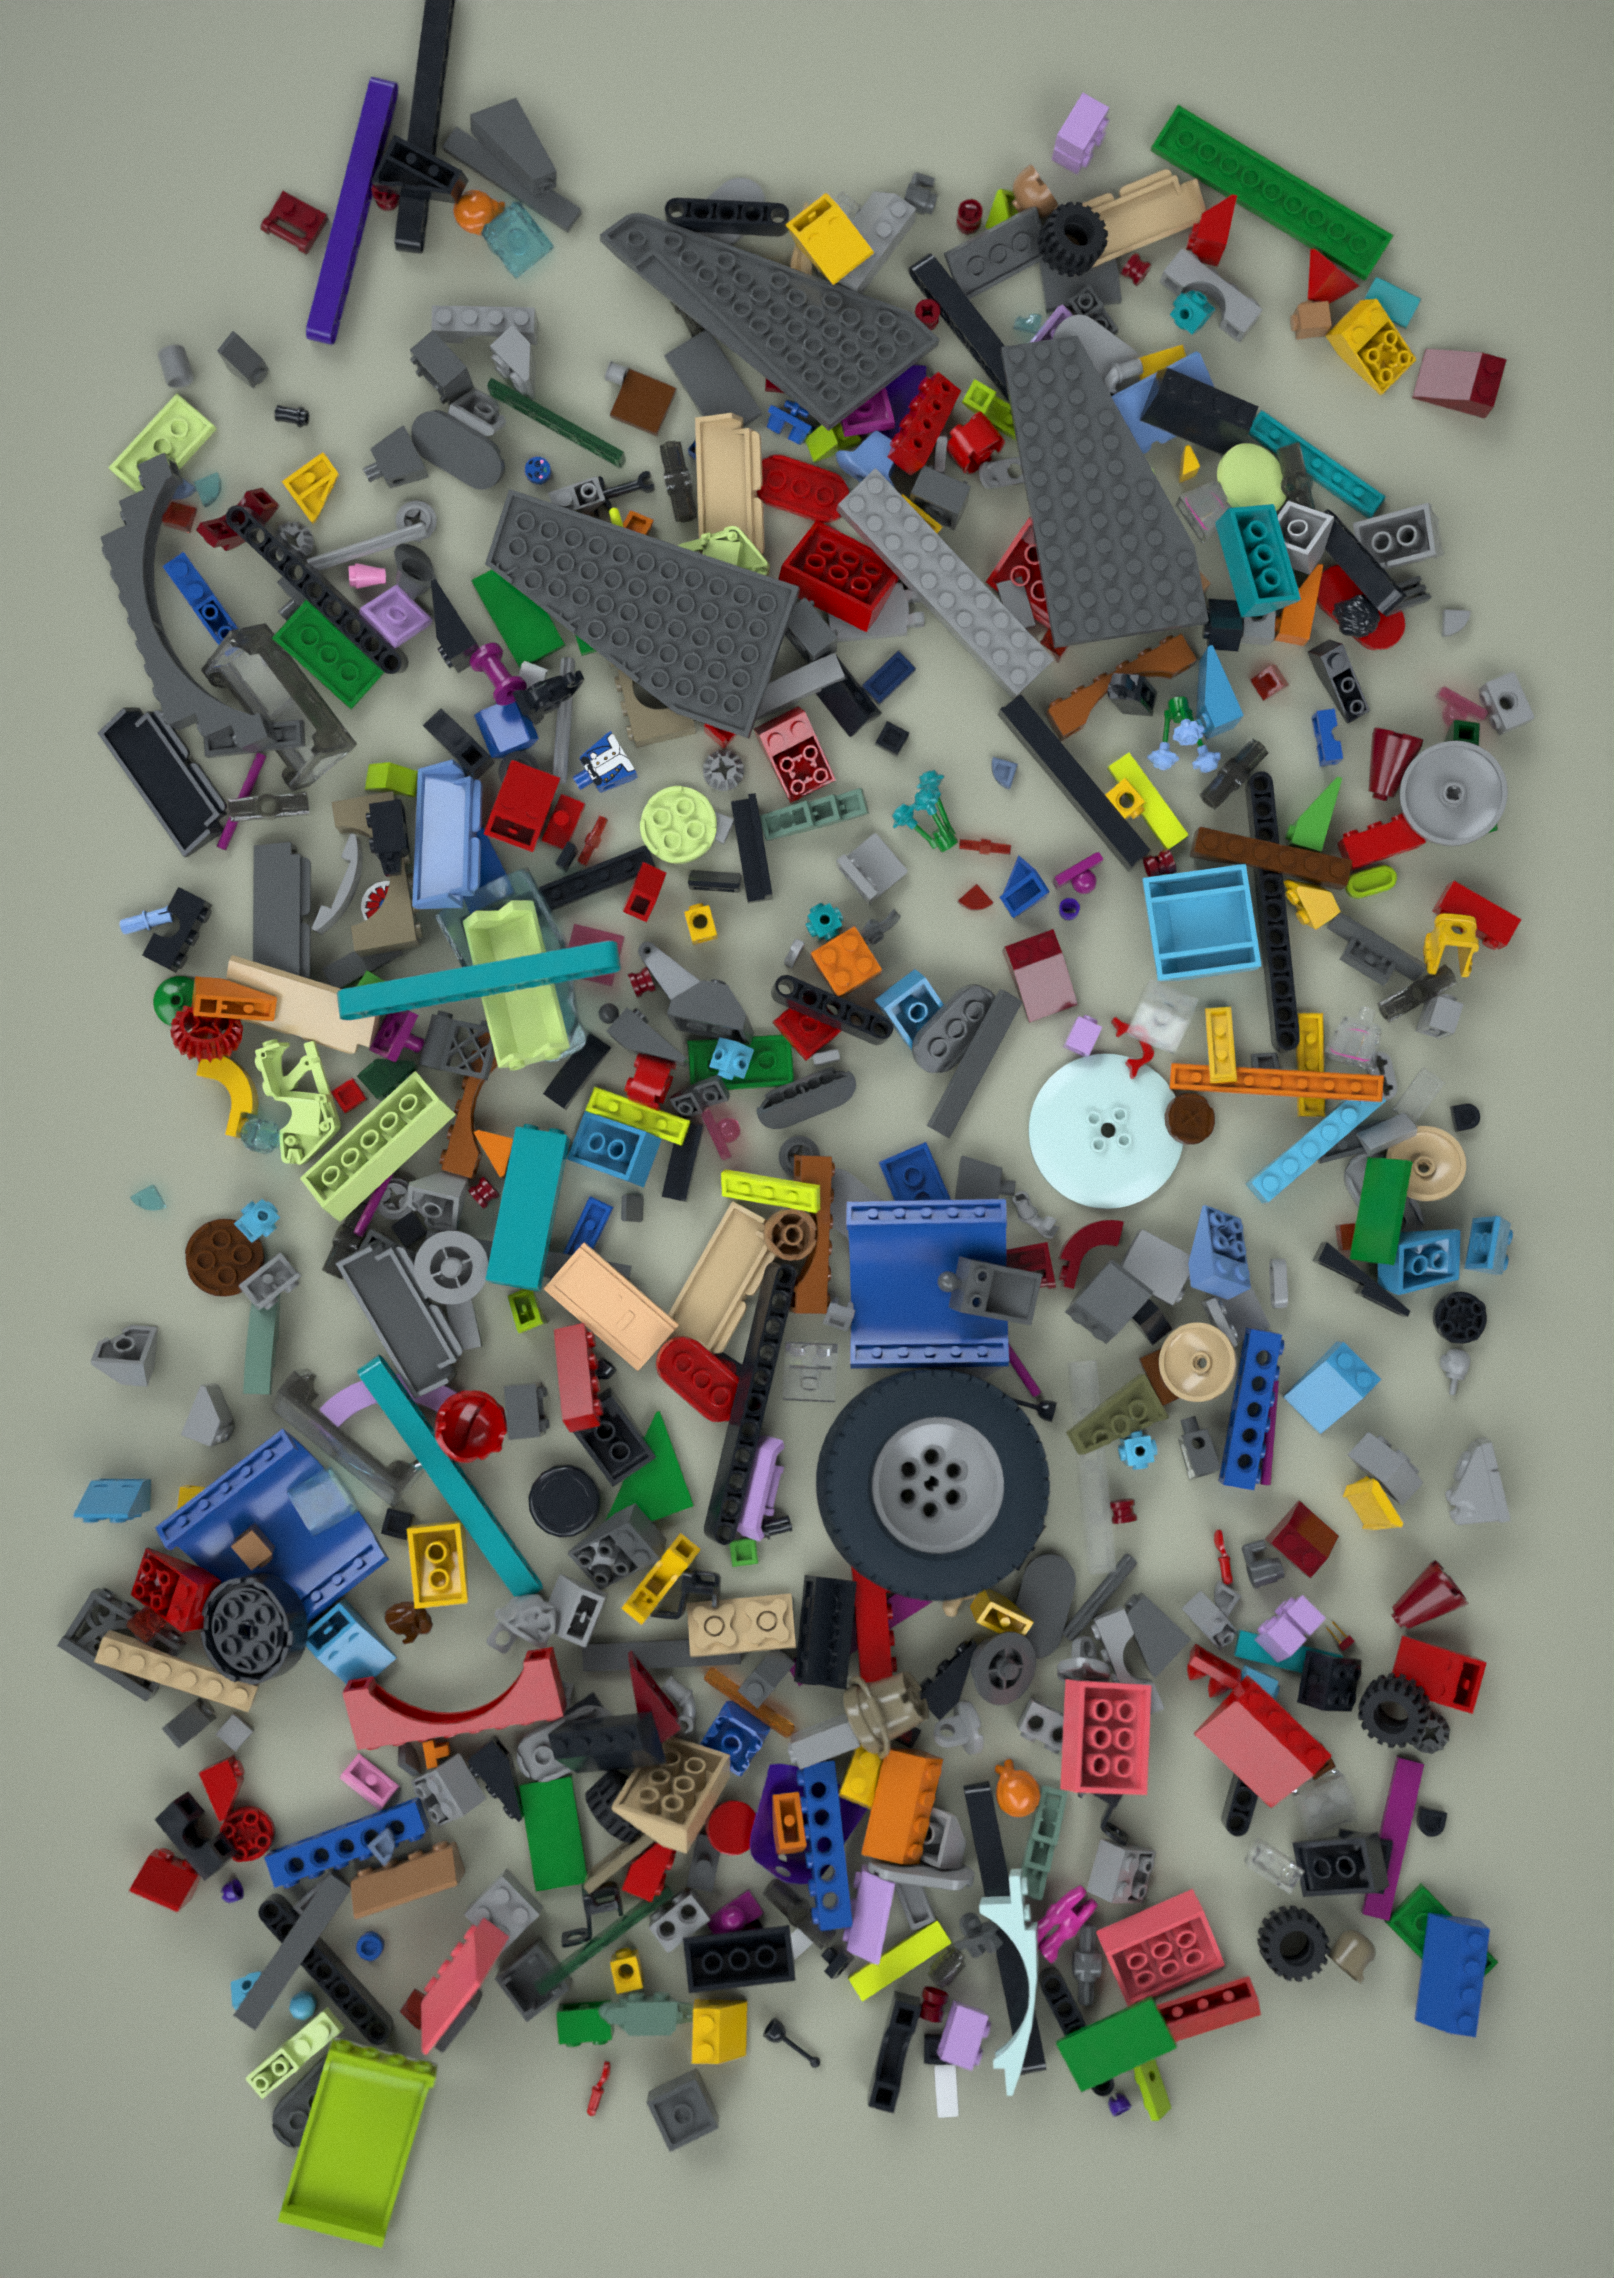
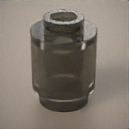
M946 1947L930 1965L927 1975L937 1986L943 1989L946 1985H950L966 1967L964 1962L966 1957L956 1947L952 1949Z

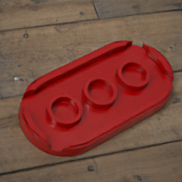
M775 454L764 460L762 459V487L760 490H757V498L761 499L763 504L812 521L817 520L821 523H831L842 517L836 509L838 504L850 492L840 475L784 455Z
M1335 565L1322 573L1316 602L1320 609L1339 625L1338 620L1332 615L1334 604L1342 600H1349L1355 595L1362 594L1365 596V594L1339 565ZM1379 611L1380 622L1372 634L1362 638L1352 637L1369 650L1390 649L1401 639L1405 631V617L1402 611L1386 617Z
M675 1337L667 1341L661 1347L656 1359V1369L661 1380L707 1420L712 1422L729 1421L739 1377L698 1341L689 1337Z

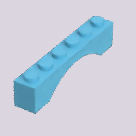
M1383 1096L1382 1103L1342 1100L1315 1127L1246 1183V1186L1262 1204L1268 1203L1386 1100Z

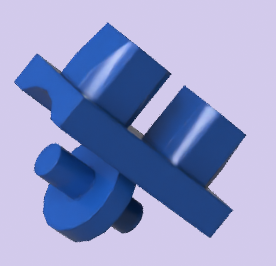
M786 400L784 407L791 410L790 414L771 405L768 410L771 413L767 424L768 429L780 434L785 423H790L793 425L788 439L799 445L804 442L808 433L811 434L815 430L814 426L797 418L798 415L807 418L809 412L797 402L793 403Z

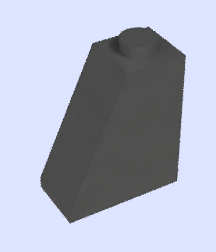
M1140 1592L1138 1595L1133 1594L1126 1601L1125 1612L1133 1629V1636L1146 1668L1156 1678L1186 1646L1191 1638Z

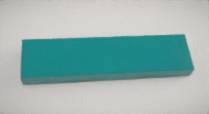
M1239 1629L1233 1653L1236 1657L1300 1673L1303 1671L1306 1650L1343 1658L1341 1654L1301 1645L1292 1656L1276 1662L1254 1640L1259 1634Z

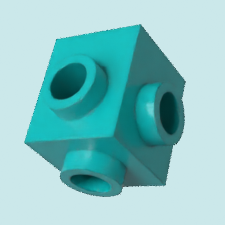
M1193 289L1186 294L1182 292L1172 304L1175 308L1170 313V316L1179 328L1187 330L1193 335L1202 329L1216 309L1207 302L1208 299L1203 293Z
M819 903L809 910L810 914L807 915L808 923L805 926L812 938L816 936L819 942L823 940L828 942L840 935L839 931L842 930L841 922L844 921V918L838 907L833 909L830 903L825 906L823 903ZM827 916L830 922L824 925L820 922V919Z

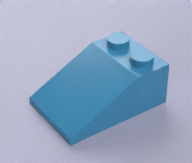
M1213 645L1208 646L1199 660L1197 720L1195 721H1197L1198 725L1204 727L1202 733L1206 740L1234 729L1244 716Z
M916 969L874 999L882 1013L892 1022L893 1028L911 1051L913 1040L918 1031L944 1005L926 977Z
M585 1111L567 1160L644 1187L662 1139L648 1132Z
M1500 1216L1473 1218L1464 1269L1493 1275H1503V1270L1507 1269L1509 1261L1508 1255H1506L1507 1245L1511 1244L1513 1238V1231L1510 1229L1511 1223Z
M1461 1230L1400 1232L1394 1266L1378 1264L1377 1284L1387 1291L1402 1295L1459 1280Z
M1337 1341L1284 1394L1283 1398L1321 1434L1361 1401L1382 1379L1344 1342Z

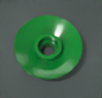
M175 976L159 985L154 994L153 1006L155 1013L162 1022L171 1026L172 1019L175 1018L177 1011H182L183 1006L191 1007L194 980L184 976ZM176 996L181 998V1002L178 1005L173 1004V999Z

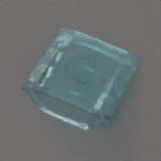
M512 202L495 219L485 224L481 232L491 252L498 255L505 268L515 278L522 275L554 247L520 202Z
M332 1467L321 1470L317 1475L286 1491L290 1501L313 1536L358 1512L353 1496L339 1473Z

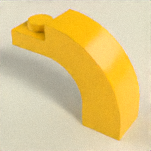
M223 1056L221 1061L214 1058L211 1063L207 1059H203L198 1064L196 1075L221 1082L227 1088L231 1097V1111L225 1135L242 1138V1134L247 1132L249 1119L246 1118L247 1113L258 1114L259 1102L255 1084L248 1072L228 1057Z
M680 1533L663 1553L661 1560L655 1563L629 1596L621 1609L642 1625L701 1549Z

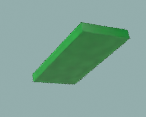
M491 569L471 580L520 669L524 661L534 664L565 647V643L548 613Z
M307 600L303 602L272 637L277 644L351 710L385 673Z
M782 1034L753 1036L751 1045H746L754 1049L744 1079L734 1076L732 1080L721 1077L727 1090L772 1088L789 1084L794 1081L792 1045ZM719 1039L688 1041L690 1085L718 1075L719 1071L709 1066Z
M1375 1157L1367 1158L1349 1259L1394 1266L1412 1161Z
M572 1775L562 1776L549 1782L533 1781L521 1783L519 1789L536 1892L584 1884L587 1876V1865Z
M1420 1883L1391 1913L1389 1921L1384 1920V1922L1422 1959L1428 1912L1453 1915ZM1488 1951L1484 1977L1499 1963Z
M1152 1996L1056 2040V2045L1081 2093L1177 2049V2043Z

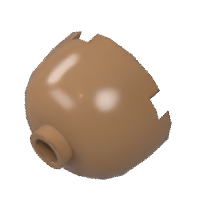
M1030 164L1018 174L1012 189L1015 197L1012 204L1018 213L1035 206L1037 207L1040 219L1050 215L1058 207V203L1033 165Z
M791 1208L778 1210L770 1216L765 1224L763 1232L764 1242L768 1250L780 1259L789 1261L801 1260L809 1255L816 1245V1224L812 1217L802 1210Z

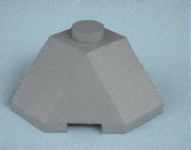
M473 388L450 404L448 411L450 416L485 437L493 435L506 424L504 415H500L498 412L499 405L497 401L476 388Z
M442 1171L412 1181L408 1185L407 1205L413 1211L418 1210L425 1218L424 1223L430 1229L441 1232L457 1231L466 1198L468 1177Z
M130 1325L122 1329V1334L112 1339L106 1337L98 1341L91 1358V1365L121 1385L147 1387L155 1365L157 1327Z
M932 1807L929 1827L923 1846V1854L920 1860L939 1869H960L966 1840L957 1818L953 1814L937 1807Z

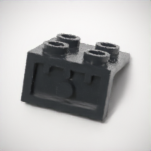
M1306 1650L1297 1703L1322 1711L1351 1712L1356 1703V1688L1361 1676V1660L1357 1658L1333 1657L1313 1650Z

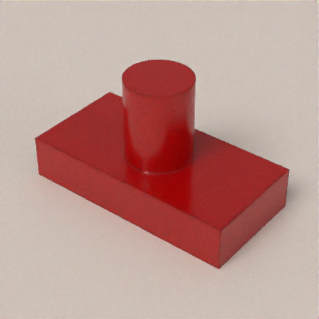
M561 794L541 841L563 850L567 841L571 842L586 804Z

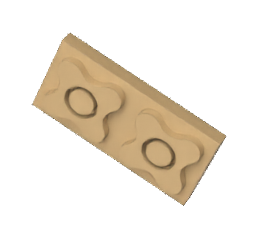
M791 1593L719 1600L717 1608L712 1607V1601L687 1603L691 1657L796 1648Z

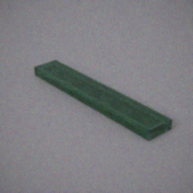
M490 378L487 383L490 396L618 468H622L626 462L625 454L622 450L493 378Z
M665 1883L660 1896L655 1894L652 1902L645 1899L640 1901L623 1916L619 1917L535 1981L533 1984L540 1995L547 1993L670 1899L674 1894L670 1887Z

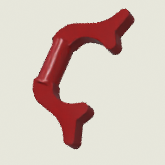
M1114 1017L1111 1023L1116 1028V1037H1121L1125 1033L1135 1034L1143 1051L1142 1058H1129L1125 1062V1065L1130 1068L1129 1077L1134 1079L1138 1069L1149 1063L1154 1056L1148 1031L1142 1025L1127 1024Z

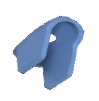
M874 431L855 451H838L836 453V460L840 468L858 482L863 481L876 468L894 487L890 478L896 465H893L894 462L887 457L892 448L890 446L891 440L880 432Z

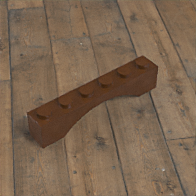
M1199 827L1195 831L1189 856L1217 863L1246 864L1249 867L1282 873L1315 885L1336 890H1342L1347 886L1353 861L1205 827Z

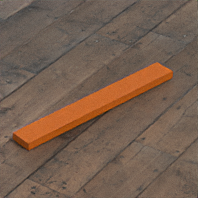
M1171 1063L1169 1089L1382 1103L1384 1075L1236 1067V1082L1210 1083L1209 1065Z

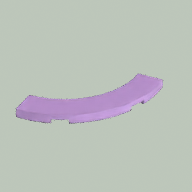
M396 1374L415 1403L427 1406L437 1412L449 1396L458 1393L450 1387L443 1385L414 1399L401 1375ZM360 1381L338 1392L319 1410L336 1426L340 1427L356 1412L376 1404L377 1401L365 1384Z

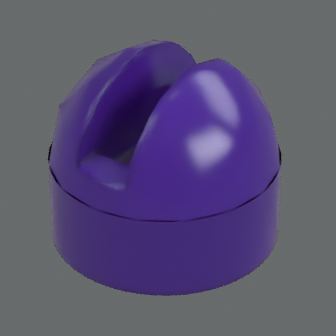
M1066 898L1061 901L1059 905L1061 918L1071 921L1078 916L1080 905L1075 899ZM1075 910V913H1064Z
M237 1879L227 1882L221 1889L223 1894L221 1898L226 1903H235L244 1897L242 1884Z
M1122 2093L1115 2094L1116 2101L1112 2096L1109 2098L1108 2106L1113 2117L1125 2113L1132 2107L1127 2097Z

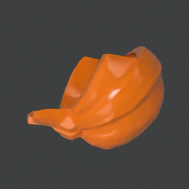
M480 190L464 192L458 203L454 204L453 207L454 217L458 225L464 231L478 236L487 234L494 227L496 218L501 220L508 219L507 212L503 210L505 202H497Z
M1007 1759L1004 1762V1766L996 1765L995 1772L1000 1775L996 1787V1801L1000 1809L1014 1817H1024L1033 1812L1038 1806L1040 1799V1789L1036 1779L1029 1772L1015 1770L1011 1759Z

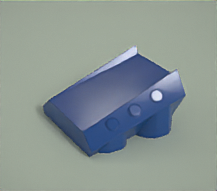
M517 701L505 706L495 704L474 715L491 758H504L509 753L531 748L539 739L533 722L523 716Z
M735 1700L726 1701L699 1745L729 1754L730 1771L740 1777L750 1765L756 1752L762 1747L771 1729L766 1720L760 1719L739 1706Z

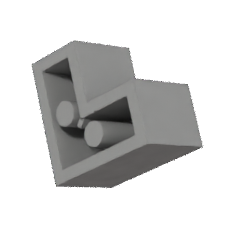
M1368 1432L1349 1452L1348 1456L1358 1468L1378 1481L1386 1494L1403 1506L1423 1484V1481L1417 1475L1419 1470L1409 1462L1410 1458L1401 1450L1393 1451L1390 1448L1392 1445L1384 1437L1379 1435L1376 1438Z

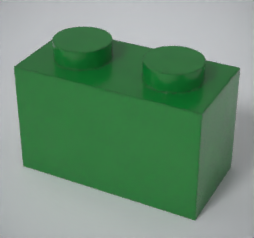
M612 2000L559 2004L556 2011L558 2044H566V2047H578L586 2042H592L593 2045H604L612 2040L614 2023L608 2024L598 2014L599 2007L603 2003L612 2002Z

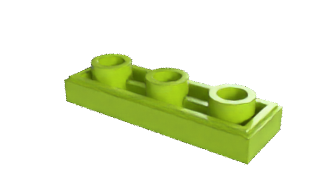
M1153 2059L1133 2070L1135 2081L1139 2085L1143 2096L1144 2107L1148 2111L1151 2121H1160L1172 2107L1156 2061Z

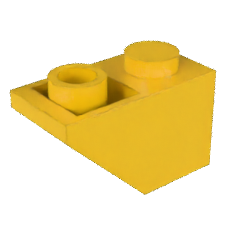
M1290 879L1284 881L1288 890L1286 896L1297 909L1296 917L1302 925H1308L1316 930L1340 913L1332 893L1325 888Z

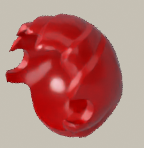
M465 1390L449 1396L440 1406L435 1420V1438L439 1447L449 1458L461 1463H471L477 1458L485 1460L490 1453L500 1452L505 1434L508 1432L503 1406L497 1403V1400L491 1395L479 1390Z

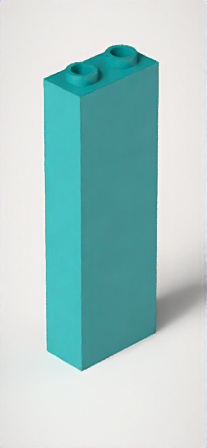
M524 1124L523 1127L516 1126L485 1279L487 1282L541 1292L570 1143L569 1137L564 1134L565 1131L555 1128H549V1132L541 1131L538 1126Z

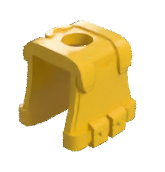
M1440 914L1434 920L1435 928L1431 933H1427L1424 939L1423 956L1424 963L1427 964V972L1436 975L1446 945L1458 946L1461 977H1469L1472 971L1473 953L1479 950V942L1475 934L1477 929L1476 919L1467 915ZM1460 927L1464 931L1462 934H1456L1451 928Z

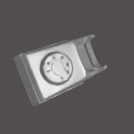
M1430 503L1353 523L1355 537L1384 570L1419 563L1428 558L1444 556L1439 530L1440 520L1432 511Z
M1486 1437L1475 1439V1441L1469 1444L1467 1451L1461 1454L1453 1473L1455 1481L1451 1489L1445 1493L1447 1501H1450V1505H1455V1509L1449 1512L1451 1519L1454 1520L1456 1525L1511 1521L1500 1474L1497 1471L1498 1465L1493 1445Z

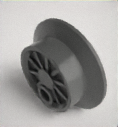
M1003 1632L986 1638L976 1647L970 1663L971 1675L977 1692L985 1701L994 1705H1006L1014 1702L1025 1693L1032 1682L1036 1669V1655L1030 1641L1019 1633Z

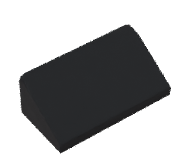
M691 870L688 878V887L690 890L739 893L741 874Z

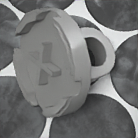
M1088 1636L1074 1639L1072 1643V1658L1060 1661L1057 1665V1676L1064 1683L1065 1679L1108 1682L1110 1667L1105 1662L1096 1660L1097 1653L1093 1640Z
M958 1702L954 1706V1716L942 1719L935 1725L933 1737L935 1742L941 1747L950 1748L962 1745L969 1755L980 1753L984 1745V1737L978 1734L981 1722L977 1711L970 1702ZM950 1730L954 1735L945 1737L940 1731Z

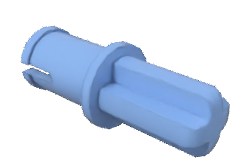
M168 906L150 912L144 910L140 915L120 920L119 924L123 934L144 929L150 931L152 927L174 922L173 917H171L173 914L166 910Z

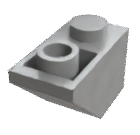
M597 476L548 493L551 503L585 515H589L606 502Z
M1201 1590L1181 1608L1219 1650L1230 1644L1239 1633Z

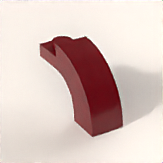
M263 488L246 491L243 498L237 504V506L253 509L266 523L280 506ZM242 511L238 514L240 525L245 521V514ZM226 514L216 519L200 522L196 529L205 542L213 548L222 547L225 551H229L246 542L228 525Z
M1102 1220L1081 1227L1066 1240L1058 1256V1259L1067 1261V1265H1062L1058 1280L1062 1281L1061 1287L1074 1289L1081 1261L1090 1249L1099 1245L1118 1247L1124 1221Z

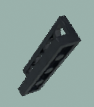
M756 793L748 794V799L731 801L748 904L773 900Z

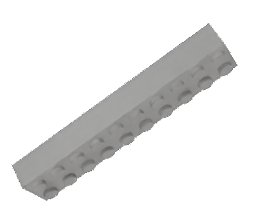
M876 468L838 504L836 511L1012 699L1054 660Z

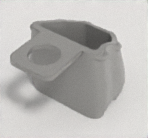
M535 1594L512 1598L506 1606L495 1611V1617L499 1621L487 1638V1644L505 1654L509 1651L516 1638L520 1636L539 1648L547 1647L546 1644L556 1628V1609L554 1604L543 1601L541 1596ZM500 1631H508L509 1640L507 1643L498 1645L496 1643V1635Z

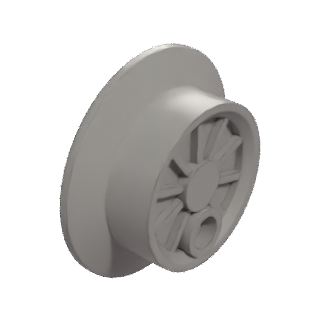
M459 1231L437 1233L427 1239L417 1252L414 1262L416 1281L420 1289L436 1302L451 1305L466 1302L477 1295L486 1282L488 1269L486 1252L475 1238Z

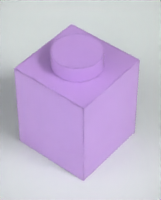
M1084 1015L1083 1018L1078 1016L1063 1047L1083 1057H1088L1102 1027L1097 1025L1098 1021L1090 1016Z

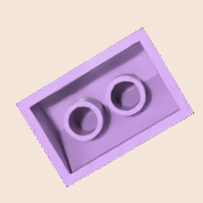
M862 1864L861 1871H856L854 1876L853 1888H857L855 1899L850 1898L853 1927L844 1928L842 1941H846L847 1951L879 1965L895 1882L881 1879L878 1877V1872L871 1874L868 1870V1865Z

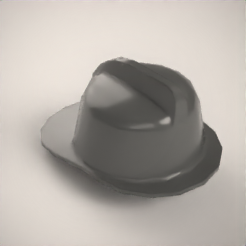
M401 544L394 550L397 564L396 583L407 592L410 599L414 600L418 595L425 594L431 588V581L433 579L437 581V577L429 557L422 550L410 544Z

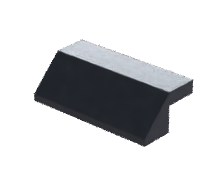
M812 1575L804 1576L794 1682L806 1685L828 1686L835 1689H847L857 1581Z

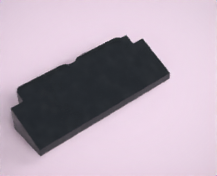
M123 707L98 732V735L183 857H189L222 834L224 828L219 820L227 815L225 811L227 804L198 763H191L188 747L176 730L163 721L160 710L147 711L143 714L139 707Z

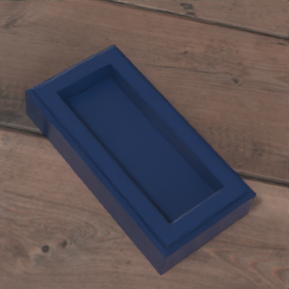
M898 650L862 685V688L880 706L916 671V668Z

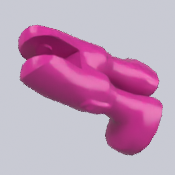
M1081 1885L1070 1890L1056 1903L1051 1904L1046 1915L1037 1921L1038 1949L1051 1964L1058 1958V1950L1064 1941L1077 1935L1079 1928L1098 1906L1097 1902L1091 1898L1078 1909L1074 1907L1086 1894L1085 1888ZM1059 1924L1058 1929L1051 1936L1043 1939L1055 1925Z

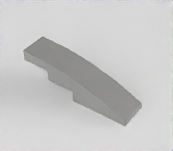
M836 654L828 655L768 683L756 720L797 704L798 700L820 692L821 688L845 679Z

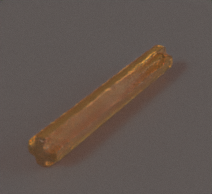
M712 1667L707 1671L704 1676L705 1682L783 1737L789 1738L795 1729L794 1724L764 1703L757 1709L738 1692L739 1685Z

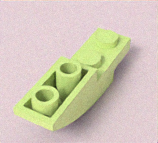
M328 2007L325 2008L260 2063L245 2078L246 2081L263 2099L296 2072L304 2062L329 2043L333 2037L341 2033L345 2027Z

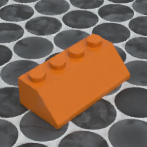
M890 1749L888 1756L883 1758L861 1854L898 1864L920 1863L930 1815L935 1801L938 1780L941 1775L942 1758L921 1749Z

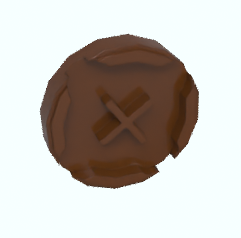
M1185 1093L1173 1098L1167 1105L1164 1115L1165 1126L1169 1135L1175 1141L1184 1145H1195L1203 1142L1213 1132L1215 1113L1203 1096L1196 1093Z

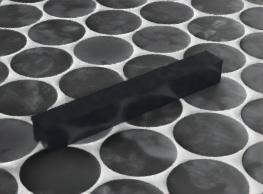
M1021 694L1005 707L1000 708L998 716L1129 872L1135 864L1151 851L1150 848Z

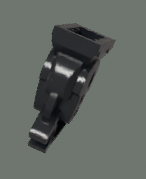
M580 670L576 671L575 674L568 672L564 676L559 675L538 681L527 690H517L512 693L523 716L537 725L544 719V714L553 712L559 708L558 704L569 700L579 690L585 679Z

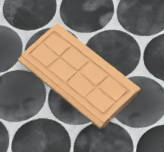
M585 1242L544 1287L548 1294L579 1321L585 1323L587 1328L637 1371L640 1370L679 1326L675 1320Z

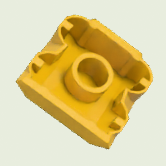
M1365 1476L1355 1483L1346 1486L1343 1497L1348 1498L1364 1524L1362 1529L1380 1530L1403 1526L1404 1523L1378 1481L1374 1478L1370 1479L1368 1476Z

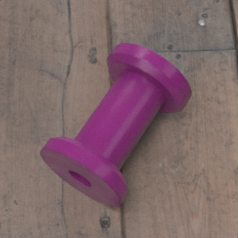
M494 642L488 643L478 648L472 654L469 664L475 672H484L495 687L493 693L495 702L500 706L509 705L516 701L512 692L526 690L527 683L522 677L512 676L501 661L503 655L501 646Z

